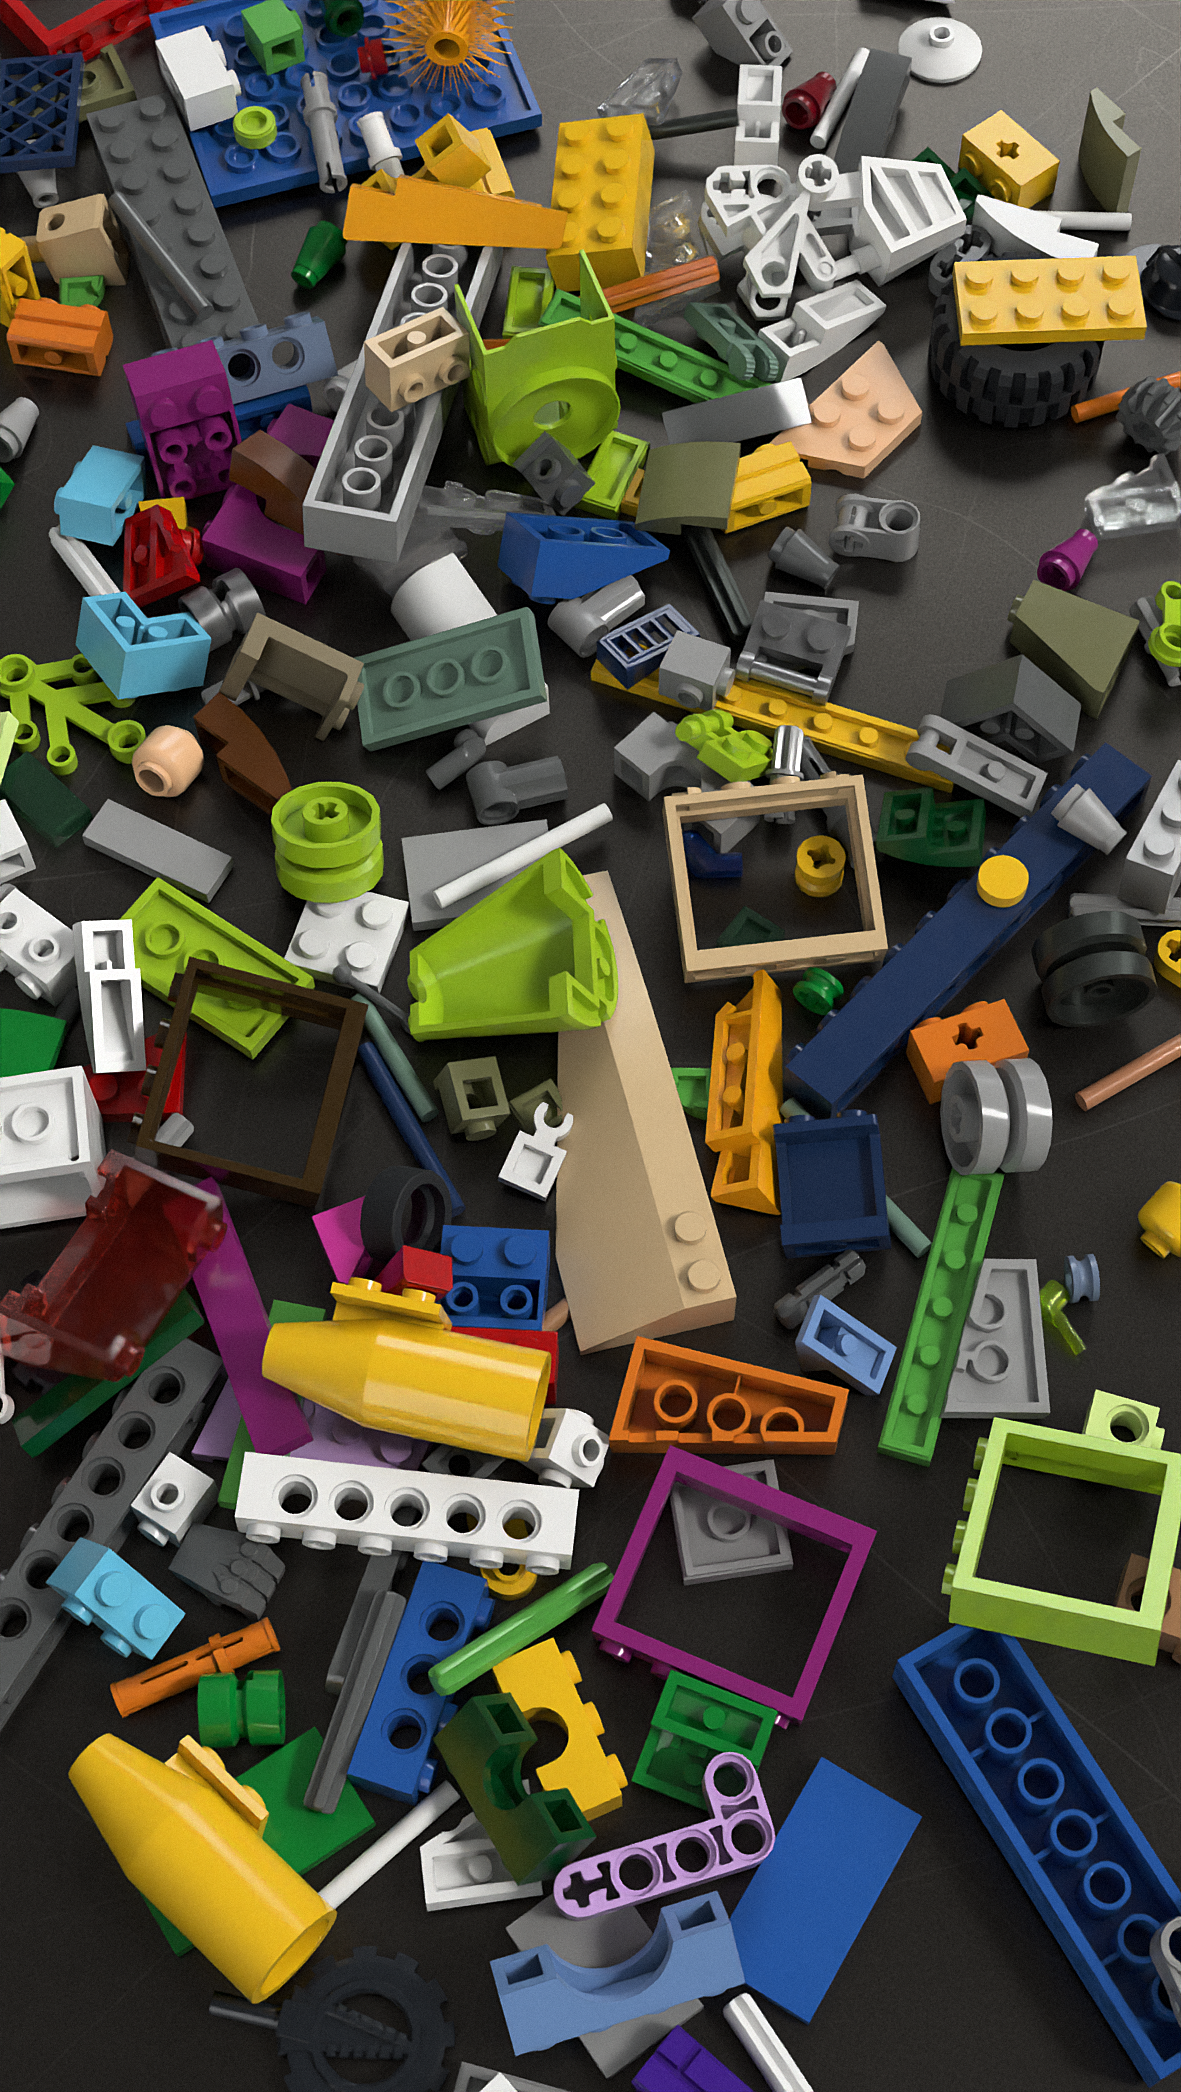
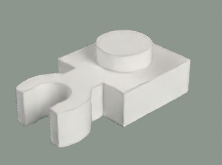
M542 1102L534 1114V1136L519 1131L498 1176V1181L545 1202L567 1154V1151L554 1145L557 1141L563 1140L571 1131L573 1115L567 1113L561 1126L551 1128L544 1122L549 1104Z

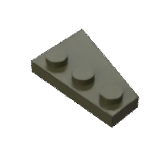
M112 43L100 49L101 57L87 65L84 64L79 124L87 120L86 114L137 100L133 85ZM41 81L31 89L37 92L47 84ZM60 92L50 100L56 103L67 95ZM18 96L8 104L14 107L25 99ZM38 107L27 115L34 118L44 110ZM57 118L47 126L54 129L64 121ZM17 122L10 125L12 132L22 126ZM35 133L29 138L38 137L40 135Z

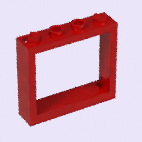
M0 0V19L34 56L55 55L60 50H62L63 54L82 52L84 62L100 54V49L111 43L115 46L151 26L149 14L187 6L194 1L105 0L49 31L21 0ZM58 70L53 74L58 77L69 70Z

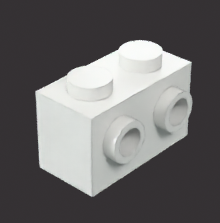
M204 25L155 41L161 74L190 131L235 117L238 113L236 97L241 95L238 78L233 69L226 70V59L223 49L218 40L211 41Z
M15 888L0 902V972L6 969L16 977L15 982L28 996L35 1000L41 996L56 1007L65 998L69 989L75 988L78 985L73 931Z

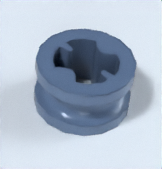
M1085 1254L1084 1259L1081 1261L1076 1260L1074 1256H1065L1064 1283L1070 1303H1078L1082 1296L1088 1297L1089 1301L1099 1300L1100 1278L1094 1254Z

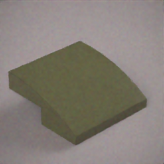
M1095 88L1090 91L1078 153L1079 162L1089 188L1107 212L1126 213L1130 204L1142 148L1122 131L1126 113L1101 90Z
M714 441L686 442L650 449L637 510L635 530L681 535L683 524L727 530L740 460L741 443Z

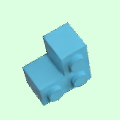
M126 592L82 598L76 646L118 700L203 686L212 639L190 612L147 618Z

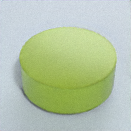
M260 106L247 107L240 110L233 119L235 139L245 148H265L273 143L277 137L275 116L267 108Z

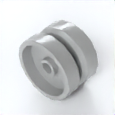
M1031 1058L999 1060L994 1066L987 1060L953 1063L946 1073L940 1108L942 1136L946 1153L953 1168L960 1175L994 1173L998 1167L1005 1173L1038 1171L1046 1161L1051 1145L1053 1126L1051 1097L1046 1078L1040 1066Z

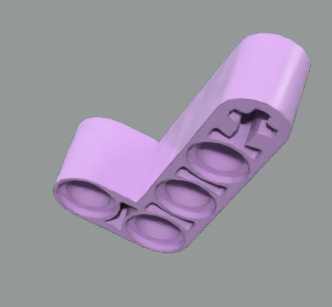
M725 1752L714 1757L708 1764L702 1779V1791L711 1820L574 1862L564 1867L557 1875L553 1887L554 1903L558 1911L567 1919L576 1922L587 1921L745 1871L761 1864L773 1849L775 1832L756 1770L751 1761L742 1754ZM724 1767L736 1769L744 1779V1791L734 1797L722 1795L714 1786V1773ZM740 1824H750L756 1827L762 1835L763 1844L761 1850L752 1855L740 1853L732 1843L731 1833L733 1828ZM693 1841L704 1847L708 1859L706 1867L699 1872L690 1873L684 1871L678 1865L675 1857L676 1848L680 1844ZM637 1858L649 1865L652 1871V1881L648 1887L635 1891L623 1885L619 1878V1868L625 1861ZM609 1867V1882L617 1899L607 1901L606 1888L592 1892L589 1895L588 1906L584 1908H579L575 1899L565 1900L563 1893L570 1890L573 1877H580L584 1885H591L602 1881L603 1876L598 1868Z

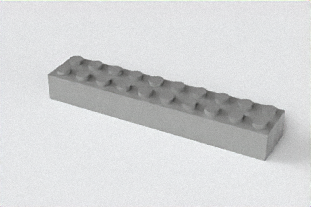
M402 242L365 341L441 307H444L457 320L454 285L459 284L476 327L479 329L503 260V247ZM363 344L302 505L305 547L398 563L460 381L391 412L366 386Z

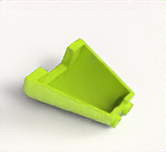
M560 847L547 853L410 951V974L408 975L407 982L411 994L418 1002L410 1005L408 1026L411 1035L416 1041L591 1030L601 1026L602 1022L611 1019L618 1000V971L610 934L604 919L595 921L594 909L586 902V899L591 898L593 893L576 865Z

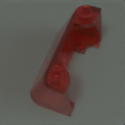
M111 1149L97 1168L98 1174L106 1178L104 1188L100 1191L97 1198L90 1195L86 1200L87 1218L37 1287L27 1283L21 1291L22 1295L9 1290L0 1303V1341L2 1352L5 1357L22 1365L110 1382H118L125 1375L131 1377L142 1362L145 1345L209 1251L212 1253L216 1252L224 1241L228 1226L223 1222V1199Z

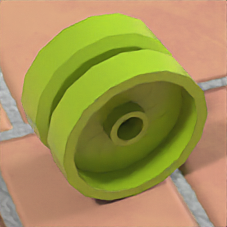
M316 782L297 787L283 795L273 807L271 828L273 842L276 846V874L282 887L295 897L315 903H338L361 896L374 888L383 876L384 855L383 843L380 839V807L374 796L361 787L343 782Z

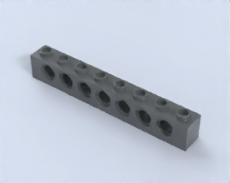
M187 1338L142 1372L133 1387L127 1386L121 1391L112 1408L113 1417L103 1432L97 1431L90 1437L82 1452L83 1461L72 1478L69 1476L65 1477L57 1486L51 1499L52 1508L41 1524L37 1522L27 1531L20 1545L22 1553L10 1571L5 1569L0 1573V1731L74 1620V1617L61 1607L65 1598L53 1588H34L36 1577L45 1570H56L77 1541H65V1534L71 1526L77 1523L90 1524L89 1531L84 1537L85 1539L106 1546L117 1554L138 1522L130 1505L169 1452L180 1458L219 1398L229 1378L222 1357ZM171 1387L180 1389V1393L174 1401L166 1404L155 1402L157 1395L162 1390ZM138 1432L151 1434L149 1441L141 1448L129 1449L125 1447L127 1440L133 1434ZM108 1477L121 1479L119 1486L114 1492L108 1495H98L95 1493L97 1485L103 1479ZM17 1616L27 1617L26 1626L20 1634L14 1637L2 1636L3 1628L11 1618Z

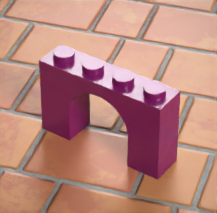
M288 403L280 417L271 421L266 433L285 444L316 469L334 420ZM238 484L230 486L225 493L223 504L214 520L210 519L207 521L201 533L207 567L222 573L239 568L251 584L306 605L327 570L324 550L305 547L304 535L270 521L263 514L266 507V499Z

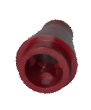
M818 72L813 78L788 91L784 96L782 114L786 122L796 129L815 126L819 122L831 95L836 91L835 79L827 72Z

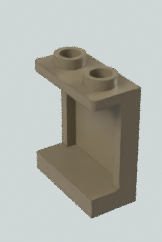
M257 612L231 661L218 692H221L228 699L236 701L247 680L321 714L322 720L315 738L324 741L332 727L340 731L349 711L354 710L365 684L357 681L364 663Z

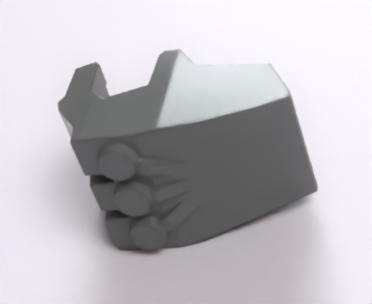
M195 1522L192 1524L168 1568L178 1579L202 1593L213 1604L221 1607L222 1603L242 1612L246 1618L259 1621L266 1608L265 1603L270 1601L276 1589L275 1585L279 1584L286 1571L283 1562L266 1544L246 1538V1535L239 1532Z

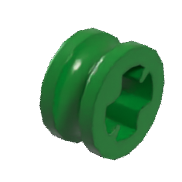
M817 967L807 968L802 977L804 981L797 982L793 987L795 998L804 1007L819 1015H827L834 1009L835 1004L833 1001L840 1000L844 995L841 983L830 973Z

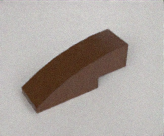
M259 430L232 449L229 480L266 499L265 516L304 535L302 505L316 469L285 444Z
M218 692L193 717L199 742L216 754L222 781L272 816V810L283 795L292 791L285 770L276 752L261 730L238 706L221 692Z

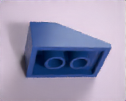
M506 512L497 567L512 579L511 582L514 585L521 587L528 594L529 599L539 603L553 604L556 603L557 598H578L668 559L670 550L646 531L635 530V522Z

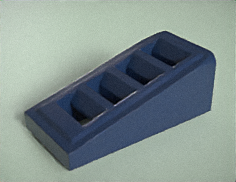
M669 603L597 641V660L628 690L660 667L674 638L663 626L666 622L669 621L678 631L699 638L700 633ZM656 631L665 641L659 643L651 633ZM642 640L649 649L644 650L638 642ZM630 649L635 656L630 658L625 651Z

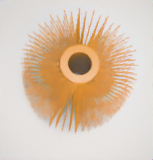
M386 0V2L395 3L406 10L384 14L395 16L405 23L394 26L385 25L383 27L392 28L406 34L383 40L412 44L383 53L419 50L412 56L390 65L401 64L414 58V61L416 57L427 54L423 60L409 70L411 71L415 67L417 69L423 62L425 64L430 59L428 67L421 75L424 73V77L433 64L432 71L436 63L438 65L433 77L434 75L436 76L439 67L438 79L440 68L444 66V88L446 66H449L450 89L452 72L456 84L453 66H455L457 72V65L462 78L464 75L467 80L459 65L460 63L463 66L465 64L469 71L471 70L477 78L479 77L466 63L465 59L472 61L481 70L483 68L488 74L491 73L494 76L496 74L482 66L473 56L492 61L495 64L508 66L491 59L481 51L512 54L499 50L488 43L512 41L511 39L501 38L491 32L504 28H513L503 26L492 20L501 16H514V14H506L493 8L499 4L514 3L513 1ZM414 37H418V38H419V39H403V38H414ZM402 40H416V41H415V42H412V41H402Z

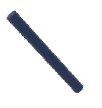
M372 1042L362 1044L358 1047L356 1055L420 1169L432 1170L444 1179L450 1191L452 1217L461 1214L466 1206Z

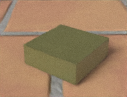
M551 1078L508 1102L510 1113L523 1132L531 1136L535 1134L533 1126L534 1114L542 1102L549 1104L546 1116L544 1117L545 1124L551 1128H557L562 1123V1114L557 1117V1107L562 1111V1098Z

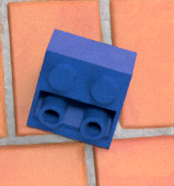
M443 1225L440 1254L452 1257L453 1288L436 1303L442 1305L452 1322V1326L542 1331L547 1306L551 1257L549 1231Z

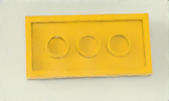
M1136 256L954 262L952 276L961 346L1144 339L1147 324Z

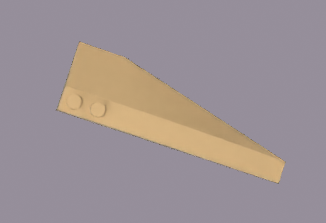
M608 870L583 875L593 893V896L586 899V902L594 909L595 921L605 920L612 941L618 971L617 1005L611 1019L602 1022L601 1026L597 1028L558 1032V1090L562 1098V1111L557 1107V1117L562 1114L563 1123L566 1114L569 1113L573 1115V1124L569 1134L563 1140L557 1141V1147L567 1151V1154L556 1176L555 1256L580 1355L635 1343L636 1336L654 1339L732 1321L735 1316L737 1299L665 1047Z

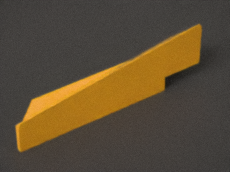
M400 174L397 179L395 192L355 183L350 186L343 237L346 240L559 249L563 241L568 212L542 207L541 204Z
M761 969L752 975L754 985L747 995L736 1006L727 1002L716 1014L705 1143L714 1153L721 1151L711 1189V1197L715 1202L772 1215H781L777 1152L773 1136V1125L783 1123V1115L779 1112L783 1105L782 994L779 987L766 971Z

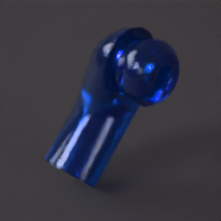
M695 830L682 832L686 866L698 878L743 876L742 852L716 853L699 832Z

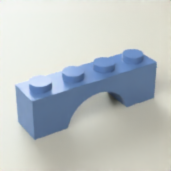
M718 1891L661 1908L656 1929L647 1944L637 1954L614 1966L605 1968L579 1967L560 1958L548 1944L490 1961L516 2056L530 2051L546 2050L558 2042L590 2032H602L615 2024L643 2015L659 2014L672 2006L703 1996H716L729 1988L745 1983L731 1922Z

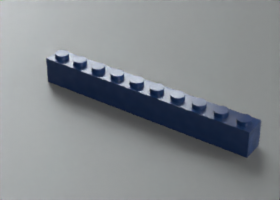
M1106 742L1093 755L1089 753L1084 754L1073 767L1070 773L1071 778L1062 787L1059 784L1052 786L1043 797L1040 809L1032 817L1024 815L1011 830L1009 840L1001 849L996 846L992 847L982 858L981 865L987 859L998 855H1007L1019 860L1026 867L1029 875V882L1023 899L1010 907H995L985 902L977 891L976 884L979 871L969 881L965 878L959 880L949 892L946 898L947 903L937 913L931 910L920 920L914 931L915 936L905 946L902 943L896 944L883 960V968L873 978L867 975L858 982L850 994V1001L840 1011L833 1009L822 1019L816 1030L818 1034L807 1045L801 1042L790 1051L783 1063L785 1067L783 1089L820 1119L836 1118V1114L844 1111L908 1045L910 1030H913L922 1021L935 1017L1097 851L1095 847L1058 827L1059 821L1051 815L1053 809L1076 784L1080 785L1085 791L1091 788L1121 826L1145 801L1152 775Z

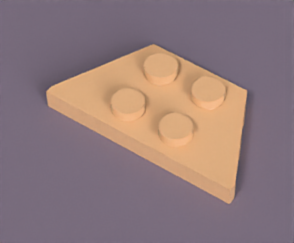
M877 341L809 405L813 423L784 430L769 444L777 446L791 441L799 458L808 460V467L820 470L834 469L844 475L865 478L921 424L922 411L883 343Z

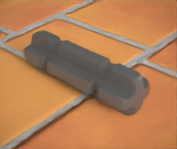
M845 1250L833 1259L835 1262L832 1264L833 1266L826 1264L795 1288L796 1292L794 1295L788 1293L775 1302L773 1312L785 1328L793 1329L805 1319L804 1315H806L814 1295L821 1294L830 1301L844 1290L843 1286L845 1283L851 1285L864 1275L866 1265L854 1250Z

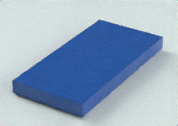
M821 1757L777 1834L772 1851L760 1864L729 1919L745 1983L742 1985L806 2025H809L922 1816Z

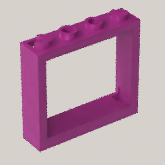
M670 1445L592 1627L593 1639L601 1642L598 1650L614 1656V1659L629 1663L633 1655L653 1664L650 1673L667 1681L670 1670L676 1671L778 1711L774 1723L777 1727L786 1730L789 1723L800 1727L877 1531ZM674 1482H678L849 1554L792 1698L616 1623Z

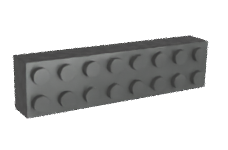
M165 92L86 114L94 151L110 195L116 192L124 194L214 308V313L210 318L200 320L120 219L167 349L175 347L178 349L195 345V342L201 339L219 335L222 336L224 342L241 337L239 330L259 324L170 93ZM244 353L234 355L228 363V371L232 376H242L250 368V358Z

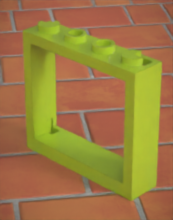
M994 1417L989 1439L979 1437L976 1447L973 1469L981 1471L979 1480L969 1478L966 1486L963 1511L970 1512L968 1522L958 1520L955 1529L952 1553L959 1554L957 1565L947 1563L941 1593L951 1595L949 1622L1155 1666L1181 1525V1454ZM1002 1464L1162 1495L1140 1612L975 1577Z

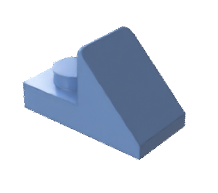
M821 1294L813 1296L795 1341L799 1367L802 1371L829 1370L865 1396L879 1395L897 1349L896 1346Z

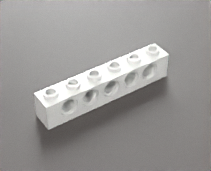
M245 1452L235 1521L238 1532L246 1533L247 1539L259 1543H278L280 1537L302 1539L304 1546L320 1550L334 1549L336 1543L357 1545L359 1552L373 1556H388L391 1554V1550L414 1552L413 1556L416 1559L427 1562L447 1561V1556L470 1558L469 1563L480 1568L497 1569L503 1567V1562L524 1564L526 1565L525 1569L531 1573L555 1575L559 1573V1569L570 1570L579 1490ZM293 1494L306 1495L312 1501L308 1509L299 1514H290L284 1511L281 1506L284 1500ZM349 1500L360 1501L367 1507L365 1514L356 1520H345L336 1512L341 1504ZM405 1506L415 1507L423 1515L417 1524L410 1527L398 1525L392 1519V1516L399 1508ZM457 1513H469L477 1519L478 1525L470 1532L458 1533L449 1527V1519ZM523 1519L532 1525L534 1531L525 1539H513L504 1532L503 1527L510 1520Z

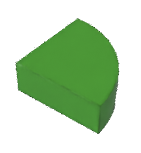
M104 276L59 278L60 304L76 307L90 304L97 307L105 294Z
M671 1068L683 1111L691 1116L707 1121L711 1068Z

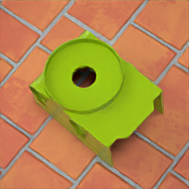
M584 249L579 250L581 317L515 334L505 346L486 350L459 284L454 285L457 321L469 332L470 377L462 380L464 407L477 436L480 451L487 466L503 461L515 467L513 463L544 431L568 448L576 459H579L600 445L611 431L618 427L620 400L615 390V370L617 369L615 318Z

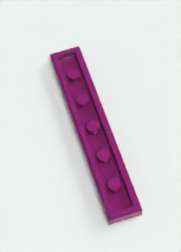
M209 1177L165 1201L255 1452L284 1456L314 1439L297 1393L262 1375L265 1345L272 1326L220 1187L212 1177Z

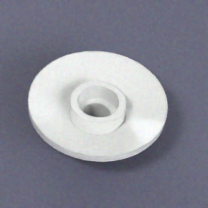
M934 17L920 20L903 32L898 43V54L912 57L910 74L933 83H949L967 77L977 68L981 60L982 45L977 34L966 24L950 18Z

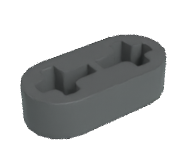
M966 225L965 234L954 243L941 249L933 258L929 267L928 288L934 295L940 297L941 289L953 277L952 274L948 275L953 270L954 262L977 261L989 255L991 237L985 229L976 225ZM963 248H970L966 254L962 253Z

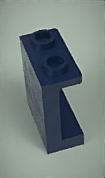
M852 1109L837 1113L836 1118L815 1120V1117L810 1115H795L786 1118L784 1123L774 1124L773 1136L776 1143L782 1225H780L781 1240L786 1258L841 1254L847 1249H852L855 1252L891 1249L881 1137L877 1115H867V1112L864 1110Z

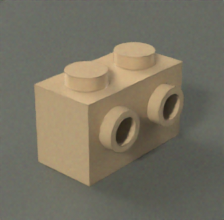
M441 307L364 341L366 386L393 412L470 377L469 332L444 307Z

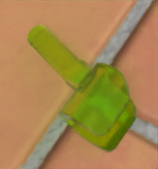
M1050 1280L1039 1291L1041 1317L1046 1321H1051L1058 1328L1075 1355H1078L1086 1350L1087 1347L1068 1321L1067 1316L1061 1311L1070 1301V1295L1061 1284L1055 1280Z

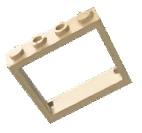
M836 771L822 774L818 780L800 781V778L797 776H785L772 780L770 782L771 785L751 787L749 782H732L722 786L720 791L702 792L698 787H687V792L672 793V796L664 797L662 813L684 983L752 976L757 970L761 969L770 974L805 970L809 967L822 968L883 961L888 950L863 775H836ZM845 805L863 932L697 950L681 823Z

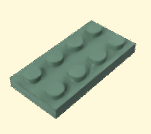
M528 607L354 658L364 663L357 681L365 684L357 706L362 744L370 752L547 702L535 617Z

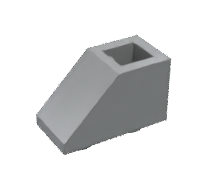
M708 0L692 17L714 52L738 65L780 66L793 51L760 0Z

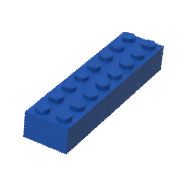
M958 1624L898 1659L892 1678L1148 2088L1152 2087L1181 2068V2027L1172 2009L1170 1997L1152 1962L1149 1952L1150 1941L1154 1933L1174 1918L1181 1917V1892L1015 1636ZM1172 1932L1169 1938L1170 1952L1175 1959L1181 1962V1933Z

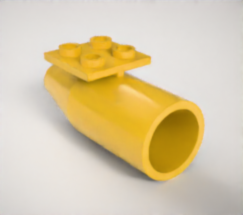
M350 1277L348 1285L332 1282L330 1293L337 1301L332 1321L274 1323L263 1355V1377L365 1428L523 1462L529 1461L537 1439L546 1401L551 1369L550 1352L451 1332L452 1322L442 1305L434 1303L435 1295L408 1288L403 1289L402 1296L381 1292L382 1285L380 1283L357 1277Z

